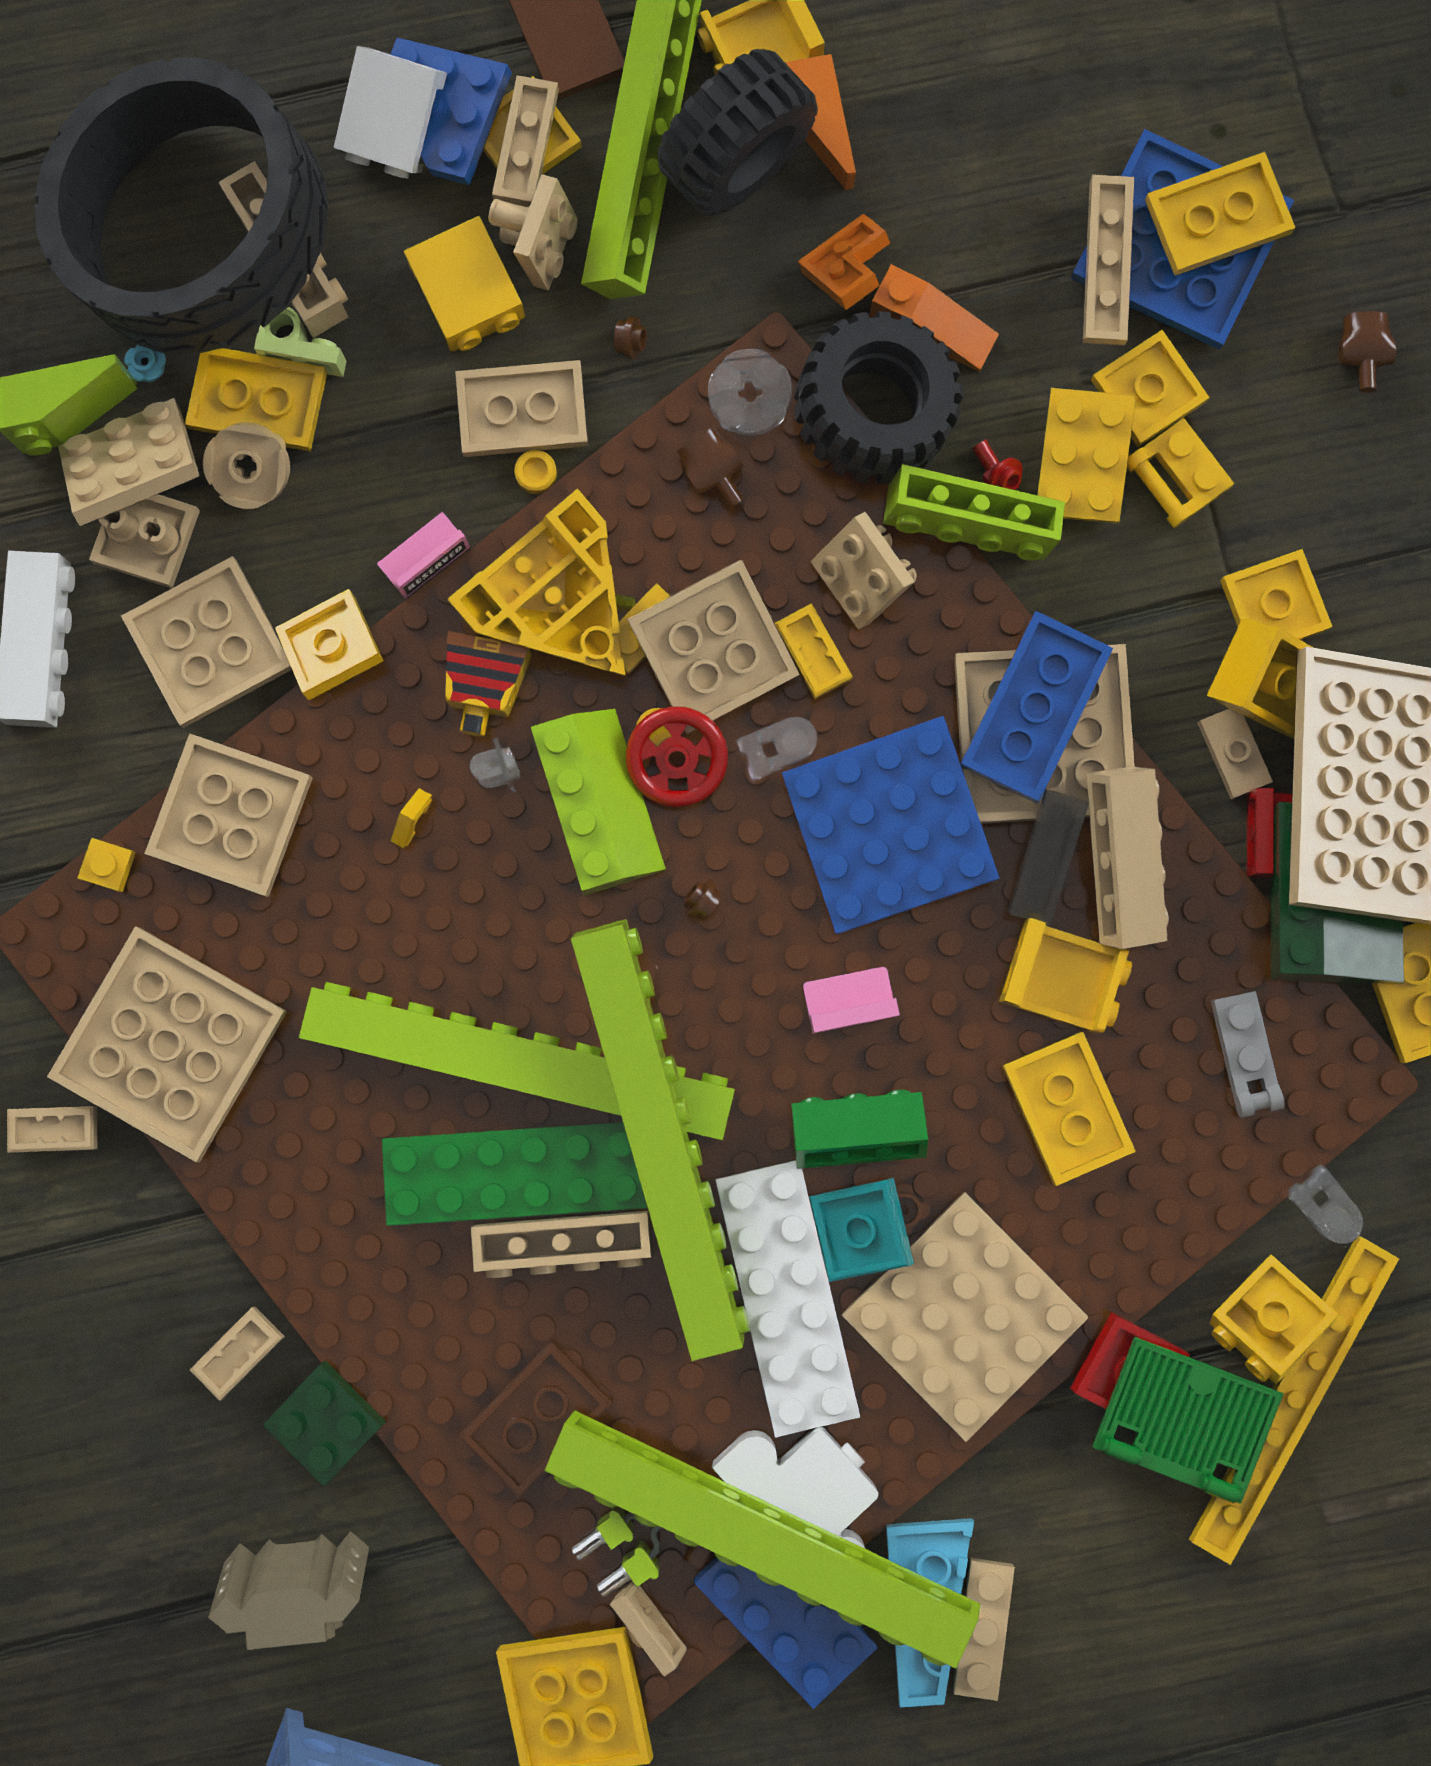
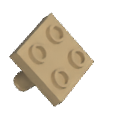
M541 175L529 207L494 199L490 206L488 218L491 225L500 227L499 238L502 240L501 242L515 246L513 253L532 285L549 291L553 278H557L561 273L564 260L562 253L567 239L571 240L576 232L577 216L558 179Z
M156 494L98 518L101 527L89 560L94 564L173 588L200 510L196 506Z
M866 512L854 517L810 561L858 630L869 625L916 581L917 577L914 568L906 570L911 563L906 559L899 560L891 549L892 537L890 533L885 536L881 535L887 529L882 525L875 526Z

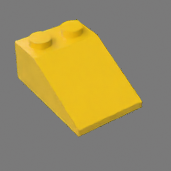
M1242 618L1207 696L1227 708L1295 740L1297 651L1311 646L1280 627Z

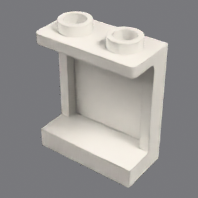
M357 46L334 148L345 151V159L357 164L369 166L371 160L385 164L384 172L397 177L408 179L409 173H422L424 164L419 163L432 106L436 90H443L447 73L372 48Z

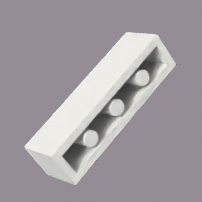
M8 551L0 639V722L6 725L57 728L58 716L61 717L64 712L65 698L64 693L60 691L61 675H65L68 669V654L64 650L65 633L70 632L72 624L71 611L67 608L68 592H72L75 586L74 568L70 567L71 563L59 553Z

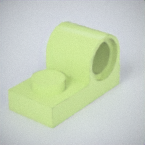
M287 307L264 328L260 325L254 350L258 355L323 366L329 375L344 376L346 359L341 349L334 342L326 339L314 338L312 342H308V334L298 314L292 308ZM284 325L294 326L289 336L284 338L275 337L280 327Z

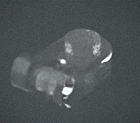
M791 717L750 733L736 742L741 753H746L751 766L748 770L752 780H758L809 757L816 747L817 734L816 729L808 720L800 717ZM773 741L778 754L767 759L762 745Z
M1319 1164L1309 1172L1312 1176L1301 1185L1296 1182L1286 1190L1289 1198L1302 1210L1326 1240L1345 1244L1354 1241L1361 1234L1363 1216L1360 1210L1323 1165ZM1323 1190L1330 1199L1321 1207H1318L1312 1197Z

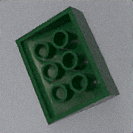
M1278 802L1274 807L1273 874L1270 875L1271 980L1403 984V921L1289 905L1292 802Z

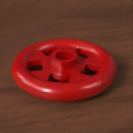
M666 707L647 715L634 728L626 747V766L636 788L648 799L670 807L689 806L707 798L721 783L728 764L727 744L719 727L705 714L688 707ZM687 725L697 729L703 735L696 745L688 738L681 736ZM664 726L671 736L664 739L659 746H656L649 737L654 731ZM674 751H680L685 755V760L679 765H674L669 761V755ZM698 755L711 757L710 767L706 774L694 771L698 763ZM654 756L656 757L657 767L661 772L648 776L643 760ZM669 777L674 779L686 777L688 789H668Z

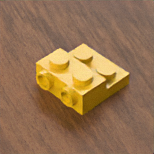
M1270 1255L1213 1313L1209 1324L1215 1328L1211 1332L1212 1336L1223 1348L1231 1351L1235 1347L1248 1358L1245 1366L1257 1379L1265 1382L1270 1378L1277 1384L1305 1355L1311 1345L1331 1326L1339 1314L1275 1257Z

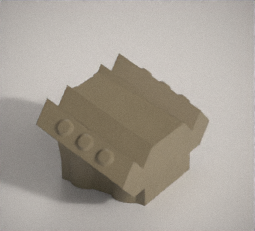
M351 1531L338 1547L323 1534H320L313 1541L290 1544H275L269 1539L257 1555H254L244 1545L239 1543L224 1562L208 1618L227 1634L245 1632L247 1650L326 1642L328 1639L335 1637V1629L343 1626L342 1621L359 1602L369 1546Z

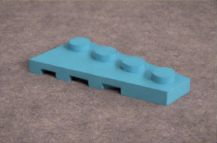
M969 1518L886 1524L888 1560L961 1594L974 1520ZM905 1644L902 1646L894 1645L900 1708L943 1705L950 1666L947 1664L944 1666L935 1665L927 1661L920 1651Z

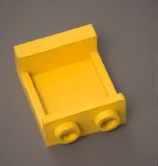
M749 0L711 17L707 9L700 12V28L696 30V36L701 49L705 54L711 52L716 62V65L713 66L715 75L724 65L733 63L736 57L742 54L748 55L751 50L755 49L776 52L785 63L824 55L825 42L804 0Z
M480 216L404 250L408 265L421 287L451 352L457 349L461 351L472 349L482 342L483 337L496 331L498 333L508 332L517 327L520 320L525 318L522 302Z
M1029 918L1023 923L999 1002L1090 1032L1104 1033L1106 1026L1113 1027L1118 1015L1120 1003L1114 1001L1118 986L1126 985L1131 972L1132 962L1127 960L1129 950L1103 945L1048 927L1045 922Z

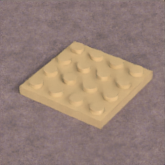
M1126 644L1108 645L1113 650L1037 804L962 768L981 824L1090 818L1087 773L1135 767ZM1016 650L956 653L954 656L961 761Z
M135 926L47 1077L189 1159L200 1162L287 1011L142 928Z
M962 1192L910 1245L914 1264L884 1271L841 1315L967 1442L1089 1317L965 1192Z

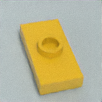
M812 603L774 623L814 699L852 680V674Z

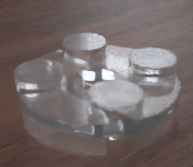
M741 349L730 353L717 366L709 379L708 400L711 411L719 420L722 428L729 432L749 436L766 433L783 422L791 404L792 382L787 369L782 363L780 365L775 359L770 357L769 353L763 350ZM745 383H753L754 389H761L762 395L756 396L753 402H747L746 398L740 397L738 392L744 390Z

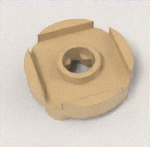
M240 422L221 430L208 443L203 458V469L209 485L213 484L215 490L221 494L219 497L224 502L237 508L254 509L274 500L280 495L289 479L290 459L286 451L285 442L280 435L271 432L268 428L257 423ZM245 455L251 456L252 461L257 465V470H253L250 477L245 476L244 469L237 466V460L244 459Z

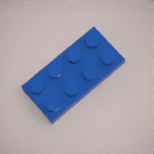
M1035 611L960 763L961 767L1037 804L1046 789L1113 648Z
M715 1557L693 1578L695 1585L813 1709L878 1648L875 1641L861 1626L852 1625L844 1621L837 1611L822 1604L820 1606L808 1604L798 1597L797 1592L781 1584L779 1586L769 1585L761 1581L756 1576V1572L741 1565L730 1566Z

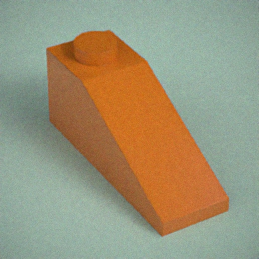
M832 54L786 62L791 70L814 93L818 111L813 127L807 132L806 142L845 190L853 189L856 171Z
M892 264L872 300L869 318H874L877 311L890 312L891 318L897 320L900 319L901 315L913 319L912 325L922 329L923 326H926L934 332L932 339L937 344L941 341L944 342L951 352L948 356L949 358L978 372L981 371L999 335L930 283Z

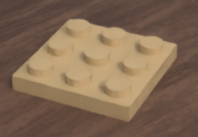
M175 398L165 402L152 403L139 413L127 418L114 419L103 428L86 435H75L67 440L66 443L58 446L72 514L79 526L199 477L182 412Z
M233 556L121 615L173 715L182 728L292 670L275 630L241 567Z
M742 560L736 561L627 619L671 707L680 706L695 709L708 716L712 721L800 675ZM687 725L684 732L688 734L696 729Z
M189 733L144 854L269 897L313 777Z

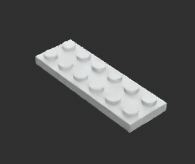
M796 1160L715 1179L775 1438L860 1418L802 1169H797Z

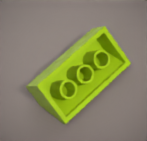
M607 709L576 713L532 726L531 730L583 894L586 896L665 871L666 868L643 795L632 782L627 770V745L616 710Z

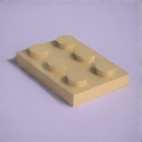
M580 360L455 371L461 446L464 457L588 446Z

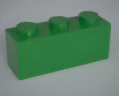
M894 1090L886 1095L869 1097L865 1094L855 1093L847 1095L843 1099L824 1100L819 1097H810L802 1100L800 1103H791L797 1169L927 1158L928 1133L922 1092L911 1093L908 1090Z

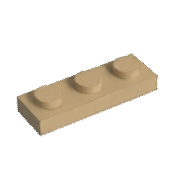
M516 76L492 192L493 200L499 199L524 207L531 205L542 175L559 92L557 82Z
M969 1558L965 1597L981 1605L977 1625L955 1669L952 1689L954 1695L998 1701L1015 1569L1011 1563Z

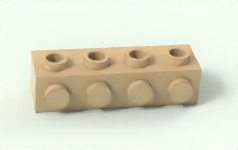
M255 161L219 182L247 232H249L259 215L267 189V177H264ZM321 253L311 275L307 274L305 285L291 302L313 338L348 318L342 304L348 298L337 279L333 278L328 281L323 273L322 268L326 267L327 264Z
M1125 767L1087 773L1100 944L1126 949L1167 941L1166 927L1169 917L1164 901L1163 884L1166 876L1161 859L1160 841L1162 839V827L1158 818L1157 798L1159 796V784L1155 776V769Z
M649 1211L476 1224L471 1227L474 1272L486 1271V1278L513 1276L512 1269L530 1267L531 1275L555 1273L556 1265L573 1264L574 1271L600 1269V1262L617 1260V1267L619 1268L644 1265L643 1258H651L652 1256Z

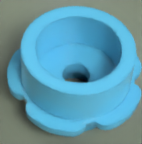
M136 345L135 348H130L127 351L124 363L128 366L127 370L134 380L153 382L162 376L165 370L166 356L164 353ZM144 358H147L149 360L148 364L146 365L141 364V361Z

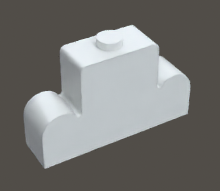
M823 1426L811 1429L780 1459H777L775 1444L771 1437L764 1432L752 1430L740 1435L713 1460L712 1468L724 1482L865 1548L860 1536L854 1531L845 1528L878 1498V1491L873 1481L860 1468L865 1463L863 1458L848 1442L841 1447Z

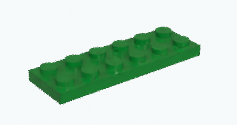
M623 1122L382 1139L386 1226L647 1208Z

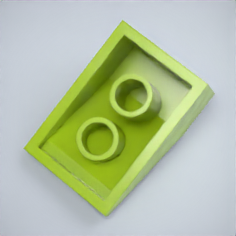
M115 354L0 377V432L22 453L33 456L47 454L52 451L51 447L66 443L71 437L78 435L137 390V382Z

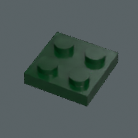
M325 1360L274 1412L263 1426L324 1487L377 1433L386 1421Z

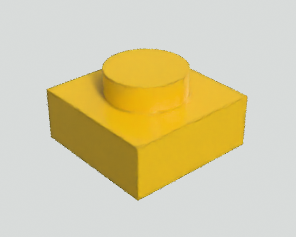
M91 838L78 879L123 892L136 852Z

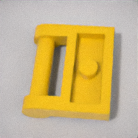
M1184 418L1128 457L1127 469L1130 473L1134 471L1137 473L1169 515L1166 520L1173 529L1234 485V482ZM1153 457L1157 458L1189 502L1183 505L1180 503L1150 464V459Z

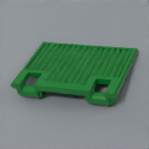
M1134 1336L1092 1447L1103 1451L1105 1455L1131 1465L1137 1464L1200 1488L1207 1494L1231 1503L1241 1504L1284 1393ZM1118 1425L1137 1432L1132 1445L1114 1439ZM1217 1463L1236 1469L1231 1483L1213 1476Z

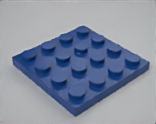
M1144 129L1121 175L1134 177L1129 307L1220 350L1274 241L1174 276L1146 205L1145 198L1150 192L1223 166ZM1283 195L1287 208L1290 210L1294 200ZM1087 245L1070 278L1085 285Z
M944 716L782 772L836 934L850 931L1000 879Z

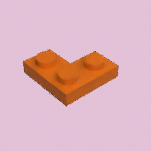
M863 213L797 262L802 273L847 310L880 286L875 273L863 263L889 245L890 241L886 231Z

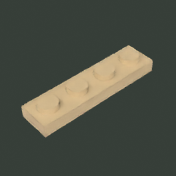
M1092 175L1090 179L1083 343L1125 345L1128 340L1134 177Z

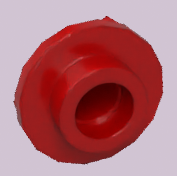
M986 439L972 447L986 471L983 474V483L1016 490L1019 487L1023 471L1020 461L1016 458H1008L999 462Z

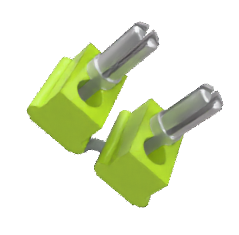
M619 1506L611 1508L610 1512L598 1520L597 1529L572 1547L573 1555L578 1553L576 1558L581 1561L603 1544L607 1543L612 1550L623 1541L631 1542L635 1531V1526L631 1519L637 1520L634 1514H626L623 1508ZM660 1526L652 1527L651 1529L652 1550L645 1541L638 1540L635 1548L623 1556L620 1568L597 1584L598 1591L603 1590L601 1592L603 1597L609 1596L628 1581L632 1580L636 1587H638L649 1578H658L660 1562L655 1555L660 1549V1542L657 1538V1532L661 1529Z

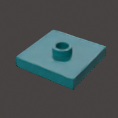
M894 1178L809 1196L829 1282L914 1264Z

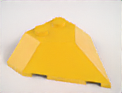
M577 488L550 511L538 525L485 570L477 573L450 596L447 601L477 634L625 676L624 660L622 659L619 639L620 629L612 567L609 561L606 521Z

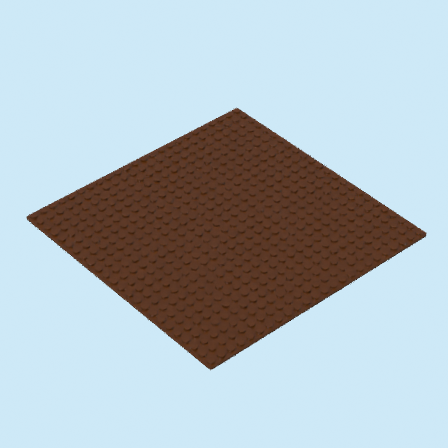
M778 312L770 314L369 629L384 660L383 662L311 700L304 696L299 684H297L222 743V745L313 777L269 897L144 854L170 787L168 785L99 839L100 841L136 852L123 892L78 879L87 852L85 850L0 917V949L69 1038L135 926L142 928L287 1011L200 1162L189 1159L146 1133L144 1135L319 1361L322 1363L326 1360L386 1421L377 1431L378 1437L536 1640L626 1627L610 1605L624 1585L609 1596L603 1597L601 1595L603 1590L599 1592L597 1584L620 1568L623 1556L635 1548L638 1540L645 1541L650 1549H653V1543L650 1538L652 1527H645L637 1520L631 1519L635 1526L631 1542L623 1541L612 1550L607 1543L603 1544L581 1561L576 1558L578 1553L573 1555L572 1547L597 1529L598 1520L610 1512L611 1507L599 1503L594 1498V1494L579 1487L568 1488L561 1485L554 1479V1475L545 1472L519 1499L458 1437L471 1421L551 1340L613 1402L596 1421L722 1481L724 1480L712 1468L713 1460L745 1432L757 1430L770 1436L775 1444L777 1459H780L811 1429L775 1438L751 1331L744 1333L742 1349L695 1361L691 1360L651 1217L652 1256L651 1258H643L644 1265L619 1268L617 1267V1260L600 1262V1269L574 1271L573 1264L556 1265V1272L549 1274L531 1275L530 1267L512 1269L513 1276L501 1278H486V1271L474 1272L471 1227L476 1224L649 1211L648 1207L386 1226L383 1138L623 1122L622 1116L301 1039L299 1034L312 987L324 990L325 983L330 982L350 987L349 996L366 1000L367 992L392 997V1007L407 1010L409 1002L435 1008L433 1016L449 1020L451 1012L475 1017V1027L491 1030L493 1022L518 1028L517 1037L533 1040L534 1034L537 1032L560 1038L558 1047L575 1050L576 1044L579 1042L602 1048L571 938L577 932L627 919L629 929L636 928L640 936L643 954H639L637 957L641 971L648 970L653 982L655 996L649 998L653 1014L661 1013L665 1024L667 1039L661 1040L665 1056L672 1055L676 1066L686 1068L684 1077L701 1081L703 1073L728 1078L726 1087L735 1089L723 1140L687 1132L689 1141L697 1140L701 1151L703 1165L697 1166L701 1183L708 1181L712 1190L715 1206L709 1208L713 1224L720 1223L724 1232L726 1249L721 1250L725 1266L732 1264L735 1271L738 1290L733 1291V1296L737 1307L744 1306L745 1308L715 1179L796 1160L791 1103H800L802 1100L810 1097H819L824 1100L843 1099L845 1096L855 1093L865 1094L869 1097L886 1095L894 1090H908L911 1093L922 1092L928 1133L927 1158L803 1168L802 1171L808 1196L894 1178L896 1187L900 1184H908L912 1186L913 1194L920 1202L927 1203L930 1207L928 1218L919 1220L912 1227V1232L907 1235L911 1245L962 1192H965L1089 1318L965 1442L841 1315L884 1271L829 1282L860 1418L823 1427L841 1447L848 1442L865 1461L860 1468L873 1481L878 1491V1498L845 1528L857 1533L864 1545L886 1528V1524L893 1523L1081 1368L1111 1312L1132 1323L1138 1321L1412 1095L1418 1088L1416 1078L1403 1063H1400L1396 1054L1336 982L1271 980L1270 902L1134 738L1135 767L1155 769V776L1159 784L1157 804L1158 818L1162 827V839L1160 841L1161 859L1166 876L1163 884L1164 901L1169 917L1166 927L1167 941L1126 948L1129 950L1127 960L1132 962L1131 972L1126 985L1118 986L1114 999L1115 1002L1120 1003L1118 1015L1113 1027L1106 1026L1104 1033L1090 1032L999 1002L1025 920L1033 918L1045 922L1048 927L1100 943L1090 818L983 823L981 825L1000 877L999 880L841 934L835 933L782 772L941 716L945 718L961 763L954 656L956 653L1016 650L1032 615L973 544L961 541L944 542L935 535L922 532L904 533L896 529L895 526L883 524L888 485L890 483L878 484L876 483V477H870L867 483L854 481L855 474L845 471L843 476L832 471L833 463L827 459L821 463L813 455L816 447L813 443L805 444L800 434L804 423H797L794 413L797 401L794 399L796 385L812 350L786 318ZM843 388L846 399L848 400L849 404L853 407V409L858 414L868 419L864 412L859 408V406L854 402V400ZM713 426L720 436L731 444L744 465L730 477L744 498L731 508H729L717 487L702 494L698 493L687 476L683 461L677 450ZM577 488L606 521L609 561L612 567L618 621L656 583L672 596L736 561L742 560L773 623L812 603L853 676L852 680L814 699L800 674L713 720L721 730L728 750L727 769L716 790L702 801L684 807L661 805L643 795L666 870L586 896L580 887L531 727L571 714L615 709L627 745L638 719L644 712L653 708L671 707L647 658L629 675L625 672V676L530 649L532 653L531 661L509 716L502 717L489 714L484 737L460 732L464 709L451 707L446 701L448 631L498 640L475 633L447 599L538 525L550 511ZM866 512L875 526L882 525L887 529L881 535L885 536L890 533L892 537L891 549L899 560L906 559L911 563L906 570L914 568L917 577L916 581L869 625L858 630L810 561L854 517ZM697 729L688 734L683 731L681 736L691 740L694 745L703 736ZM674 751L669 755V761L674 765H679L685 760V755L680 751ZM698 755V763L694 771L706 774L710 767L711 757ZM652 756L643 760L648 776L661 772L657 767L656 757ZM669 777L668 789H688L687 778L674 779ZM420 788L432 795V801L427 813H423L416 822L414 837L408 846L402 848L391 842V838L399 813ZM708 880L716 883L715 889L722 893V897L706 920L701 921L696 916L691 919L685 915L688 906L684 904V899L694 884L699 882L703 885ZM879 967L887 969L893 999L896 998L899 1016L812 1034L803 990L804 983ZM1256 991L1278 1085L1281 1088L1285 1106L1284 1109L1270 1112L1268 1108L1257 1110L1254 1116L1240 1118L1235 1107L1210 1001ZM1084 1032L1136 1152L1058 1186H1054L1002 1065L1074 1034ZM602 1049L600 1057H604V1058H605L604 1053H603V1049ZM1260 1079L1247 1082L1250 1094L1262 1092ZM901 1206L902 1214L908 1212L906 1206ZM623 1509L626 1514L631 1513V1512H629V1511ZM662 1527L657 1532L660 1549L655 1555L660 1562L659 1576L657 1579L649 1578L640 1586L686 1646L687 1651L676 1669L664 1677L644 1649L637 1647L629 1636L647 1725L749 1641L695 1585L693 1578L702 1569L691 1565L683 1558L689 1546L680 1542L675 1537V1533ZM714 1552L712 1553L707 1564H709L716 1557Z

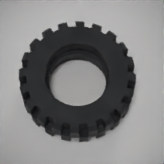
M755 49L751 50L748 55L742 54L736 57L733 63L724 65L714 77L707 79L700 86L701 89L684 103V108L679 114L674 116L670 122L669 130L665 131L661 138L662 145L658 147L657 151L661 172L699 213L712 216L719 215L720 212H728L736 204L740 205L746 201L748 196L760 190L764 183L771 177H774L781 170L782 165L791 159L799 144H802L808 136V130L813 127L818 111L815 95L776 52Z
M877 311L874 318H869L866 312L854 314L849 323L847 320L842 319L833 324L829 333H823L816 341L812 352L809 353L795 389L794 399L797 401L794 409L795 419L799 424L804 423L800 434L805 444L813 443L816 448L813 455L821 463L826 459L834 464L832 471L841 476L847 471L855 474L854 481L867 483L870 477H876V483L886 484L892 481L902 464L924 469L932 462L935 455L939 453L958 421L961 412L959 404L963 399V386L960 383H956L961 375L955 361H948L947 358L951 352L944 342L941 341L937 344L932 339L934 332L926 326H923L922 329L912 325L913 319L901 315L900 319L897 320L891 318L890 312ZM862 372L877 373L890 378L908 396L913 418L907 422L895 425L878 424L864 418L853 409L846 399L842 380L850 375Z

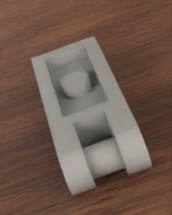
M1256 991L1210 1001L1239 1117L1254 1116L1255 1111L1266 1108L1270 1112L1284 1109V1098L1278 1085ZM1260 1079L1262 1092L1250 1094L1247 1082Z

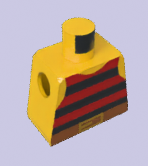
M448 631L446 701L451 707L464 709L460 732L484 737L489 714L502 717L509 716L531 661L532 653L529 648L504 641Z

